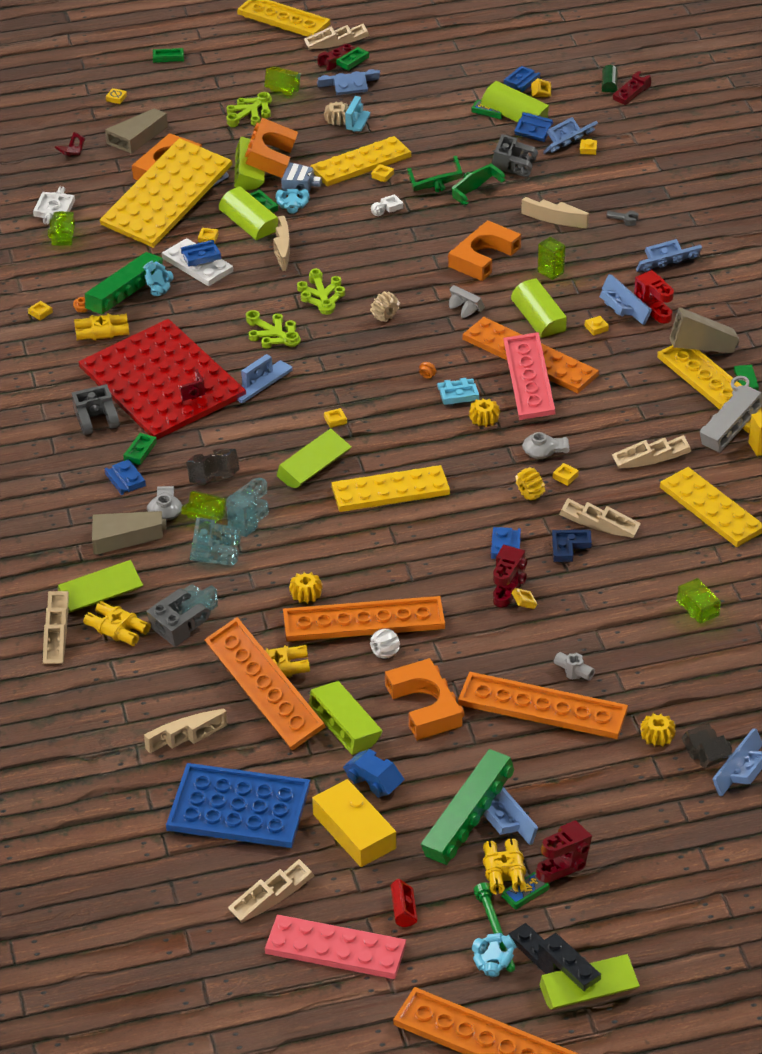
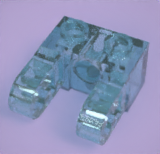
M252 479L226 499L228 528L244 537H247L258 528V522L269 513L268 502L260 499L267 493V481L265 479Z
M196 517L190 560L223 565L236 564L239 552L232 546L240 543V529L215 524V520Z

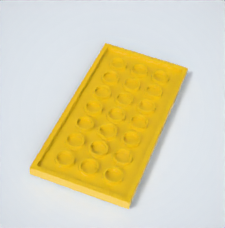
M179 138L100 219V224L154 248L233 165L232 160Z

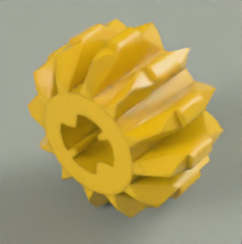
M482 398V400L476 399L475 403H471L469 417L473 424H478L479 427L482 425L487 427V425L493 426L494 423L498 422L500 409L496 401L484 400Z
M525 468L516 476L518 490H520L521 495H524L525 499H537L545 492L543 478H541L540 473L535 468Z
M303 572L301 575L296 573V577L291 578L289 592L293 600H298L299 603L305 601L307 604L309 601L315 602L316 598H320L323 589L319 576L313 575L312 572L309 574Z
M653 713L652 716H646L640 727L642 739L646 741V744L652 743L654 747L656 745L663 747L665 743L670 744L676 733L674 721L670 719V716L664 717L662 713L660 715Z

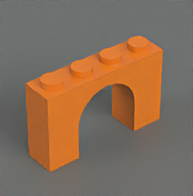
M262 118L260 123H256L245 154V157H247L246 164L282 178L290 157L276 152L266 145L274 146L290 153L298 132Z
M169 133L132 165L133 179L139 180L179 138L199 147H202V144Z
M487 220L449 252L448 267L483 281L492 273V259L475 251L490 248L512 256L521 248V234Z
M430 658L385 671V686L392 699L412 693H427L437 699L430 706L409 712V728L416 740L462 727V718L465 716L463 707L457 704L455 694L450 692L446 679H442L438 666L434 665Z

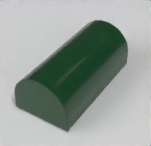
M606 65L602 70L601 92H616L618 88V69L614 65Z

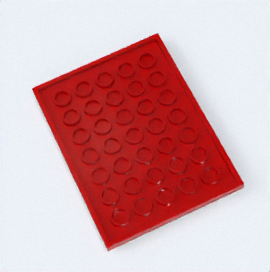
M169 318L78 361L79 367L98 386L107 384L112 399L148 435L156 437L157 440L246 395V390ZM198 369L204 380L206 395L182 401L180 386L195 382V370Z

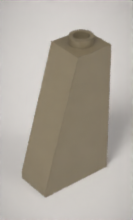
M154 108L109 127L105 130L106 143L132 154L168 127L167 113Z
M678 308L669 337L674 348L734 353L735 347L739 344V337L733 328L686 309Z
M162 511L94 514L92 523L93 553L101 554L163 538V530H167L166 519H162Z

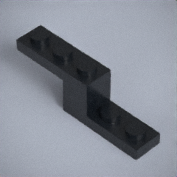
M527 923L509 933L517 948L545 974L561 970L583 991L601 980V973L557 933L544 940Z

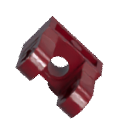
M503 545L496 556V568L493 571V582L497 586L493 592V604L496 607H507L513 599L511 593L514 588L519 589L521 584H525L527 579V573H525L527 566L525 550Z
M576 820L559 827L558 833L546 837L542 842L541 853L548 859L538 863L535 873L536 878L541 882L549 883L585 868L592 835Z

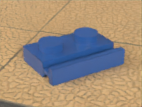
M520 66L504 79V84L515 90L520 89V92H523L531 86L533 81L537 78L540 79V73H534V70Z
M523 112L514 130L515 135L545 142L548 136L546 131L553 125V120Z
M214 240L181 247V254H183L188 267L221 259V253L216 244H214Z
M129 459L112 465L110 469L105 468L106 476L121 495L125 491L131 492L146 486L145 479Z
M493 527L491 559H496L503 545L520 549L521 528L512 530V528Z

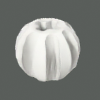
M390 629L376 631L371 637L370 642L373 653L383 659L393 657L398 652L400 645L397 634Z

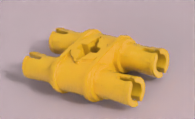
M107 313V315H91L90 318L74 319L77 341L84 339L96 341V339H112L114 336L129 335L127 313L120 315Z
M103 601L97 604L95 611L98 614L104 615V618L88 612V615L86 614L83 620L85 625L97 629L99 634H105L113 638L114 641H124L131 646L137 644L139 635L130 632V629L146 635L151 628L149 622L137 618L135 613H129L120 606H110Z
M285 645L282 648L270 650L266 648V653L286 677L291 678L294 674L310 672L308 659L291 662L294 659L308 658L306 645L290 648Z
M510 839L505 841L506 851L497 852V844L494 841H491V847H489V841L483 845L485 853L483 864L486 868L485 877L490 881V890L493 894H497L496 888H498L499 894H501L505 889L503 881L512 880L514 891L519 892L518 885L521 892L526 889L524 856L519 851V844L516 839H512L513 845H511Z

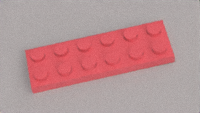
M539 332L503 338L519 420L555 415V407Z
M277 914L265 946V954L395 979L406 947V939Z

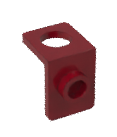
M73 132L69 146H55V149L62 152L65 156L80 155L85 137ZM76 138L80 141L78 147L74 144Z
M198 369L195 370V382L180 386L182 401L206 395L204 380Z

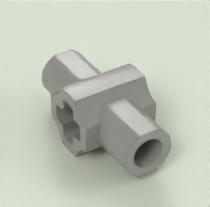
M559 652L555 656L554 664L565 669L567 678L573 680L582 677L588 681L593 678L595 669L584 664L581 654L566 655Z

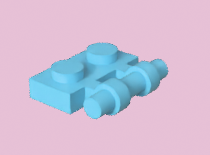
M460 378L457 381L444 380L442 383H437L444 405L479 400V392L473 378Z

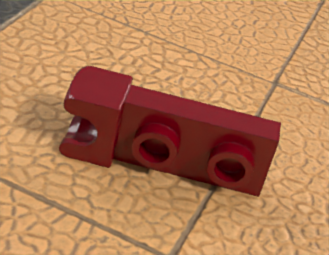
M343 44L330 52L324 51L318 55L317 64L318 66L327 65L326 70H332L336 68L337 59L352 51L355 47L350 44Z
M637 71L632 75L631 80L613 94V100L624 105L628 104L639 93L646 91L651 86V76L640 77L641 71Z

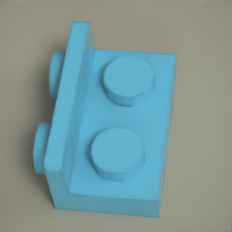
M359 96L354 97L345 113L346 129L354 132H361L370 117V112L363 111V104Z

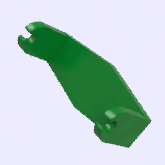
M457 155L453 156L456 172L437 175L419 182H415L411 168H407L413 191L435 187V192H439V189L441 191L445 190L444 184L461 179L463 173Z
M493 164L486 165L471 173L467 172V174L463 175V179L451 188L452 196L465 206L468 204V198L465 194L477 189L492 176L498 181L504 182L506 180L504 179L505 175Z

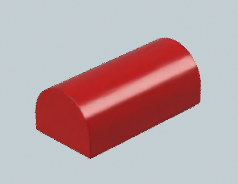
M397 879L391 884L395 923L401 927H409L418 922L414 891L411 886Z

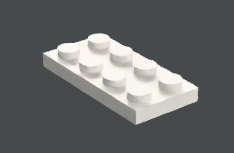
M187 238L162 252L164 260L208 287L233 272V266L222 259L188 267L183 254H181V247L196 243Z

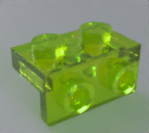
M191 491L189 502L182 506L181 514L187 515L190 519L201 518L205 519L207 523H216L225 516L227 500L226 498Z

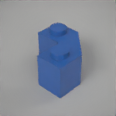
M371 749L357 753L343 766L348 778L354 784L366 781L370 786V790L377 798L389 795L405 780L393 762L388 759L385 761L376 757V752Z

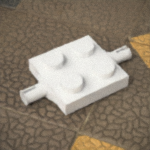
M60 186L57 192H42L33 210V214L35 217L44 218V224H49L52 218L66 220L75 202V195L64 194L65 187L63 186L62 188Z

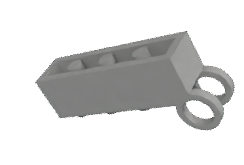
M736 376L731 380L733 396L728 402L724 403L717 414L713 415L708 424L702 427L700 431L702 445L720 453L751 419V414H755L762 407V392L749 387V379L745 376ZM743 380L746 382L744 386H734L736 381Z

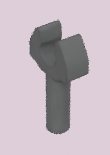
M607 211L608 218L624 220L627 226L636 225V220L639 217V214L635 211H629L626 214Z

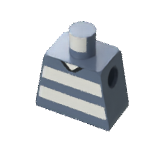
M289 162L281 180L282 190L298 189L301 191L306 189L310 192L312 186L321 187L322 177H315L312 167Z

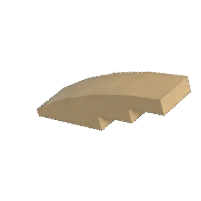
M363 23L352 29L346 25L335 31L331 26L305 38L304 41L308 49H324L352 43L370 35Z
M527 197L522 199L521 214L553 224L588 228L589 213L563 202L556 205L544 199L540 202Z
M279 216V227H276V238H273L274 253L282 271H286L290 254L289 230L285 216Z
M683 435L667 442L666 438L651 444L644 440L616 452L612 456L620 469L656 464L692 451Z
M569 498L559 514L589 528L631 538L635 536L641 524L606 506L605 510H602L587 502L584 507Z
M48 591V608H46V625H44L43 664H63L69 604L68 591Z
M220 709L203 712L158 727L144 734L145 749L152 753L167 744L173 749L187 740L195 744L227 726L226 710Z
M298 859L286 871L283 872L279 869L265 882L260 879L233 902L228 909L243 923L287 898L312 879L314 874Z

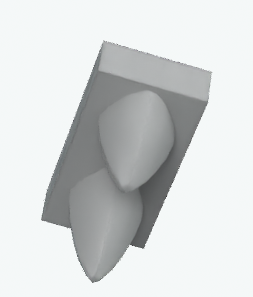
M455 285L450 288L452 296L449 300V307L452 309L464 304L461 311L462 318L473 314L476 310L482 312L485 308L480 297Z

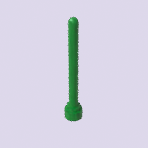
M486 882L479 883L473 889L475 897L483 903L493 933L503 934L491 902L493 893L490 890V884ZM501 942V943H500L501 951H502V952L508 951L507 948L505 947L504 943ZM513 959L506 968L508 972L515 970Z

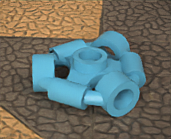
M287 189V191L278 190L275 198L276 203L282 209L286 208L289 213L294 214L299 208H303L309 202L310 195L306 189L301 191L298 189Z
M157 261L148 262L143 268L146 271L145 279L147 286L151 288L150 293L153 296L166 294L171 287L170 282L173 280V273L167 271L165 266Z
M502 933L488 934L486 938H477L473 942L472 950L475 955L473 960L477 968L483 970L485 975L496 977L499 976L500 971L504 967L507 968L514 957L513 951L517 946L510 935L504 936ZM501 942L504 943V945H505V947L507 948L508 951H506V952H502V951H501V948H500V943H501Z

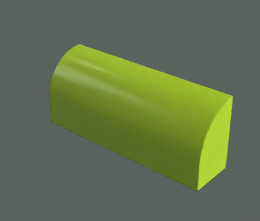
M495 81L487 88L481 100V105L501 112L503 116L519 122L523 112L548 118L549 105L498 81Z
M240 137L235 151L234 187L240 186L244 190H254L264 183L265 171L246 164L247 157H245L250 139Z
M239 186L228 191L220 200L219 210L255 240L276 232L278 217L242 187Z
M537 278L524 281L514 289L511 300L534 330L539 332L540 338L566 331V315Z
M329 429L281 463L276 476L287 486L298 488L348 452L352 446L332 429Z
M128 560L59 584L58 591L69 592L68 613L97 604L100 601L142 588L143 584L132 561Z
M339 681L311 689L309 705L351 755L369 749L378 741L382 734V729Z
M628 954L590 963L601 973V980L585 991L577 986L561 970L542 975L540 988L547 1006L553 1010L639 988L640 985Z

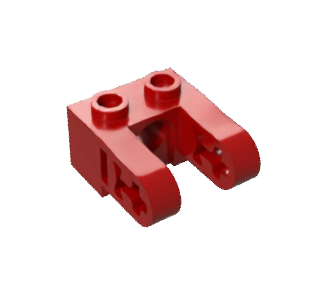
M653 270L636 276L634 294L651 308L650 315L655 320L663 324L671 322L672 310L665 303L673 300V288Z

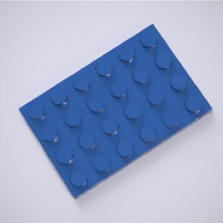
M187 763L166 823V830L292 848L309 792L310 780Z

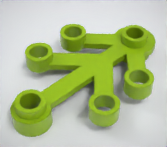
M261 92L257 95V98L237 99V105H228L226 107L228 114L226 116L227 124L230 127H236L239 124V120L251 113V124L255 126L257 122L260 123L257 110L260 106H262L261 117L265 119L270 118L271 111L268 108V104L272 102V97L267 92Z
M317 268L312 269L309 273V281L315 284L317 290L308 287L305 281L298 282L297 290L302 292L301 301L318 306L322 314H332L335 309V302L340 297L345 296V288L341 286V277L333 276L331 284L324 289L321 270ZM335 289V294L328 299L327 296ZM311 295L316 296V297H319L320 300L311 297Z
M251 310L246 313V322L250 326L258 325L265 329V331H249L250 341H257L259 337H264L261 340L263 348H271L272 344H285L289 347H295L300 344L301 338L295 332V321L289 320L285 323V328L288 331L285 333L282 331V314L277 313L272 316L273 323L275 324L274 327L261 320L258 311Z

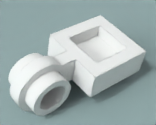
M396 195L381 198L380 203L372 204L371 212L375 216H381L385 209L389 213L403 209L404 203Z

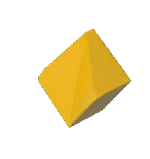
M539 78L531 83L532 97H551V82Z

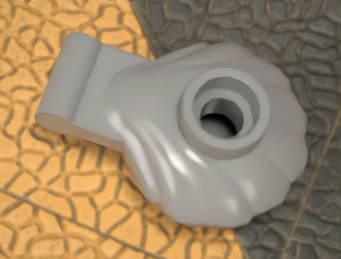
M542 432L531 434L522 444L525 453L535 459L547 458L555 452L568 453L570 451L569 439L567 437L552 438Z
M157 486V497L152 499L147 505L148 512L162 511V519H166V521L173 520L179 516L183 508L181 502L174 497V486Z

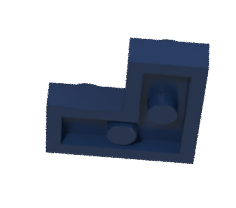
M552 530L553 562H573V549L591 548V530Z

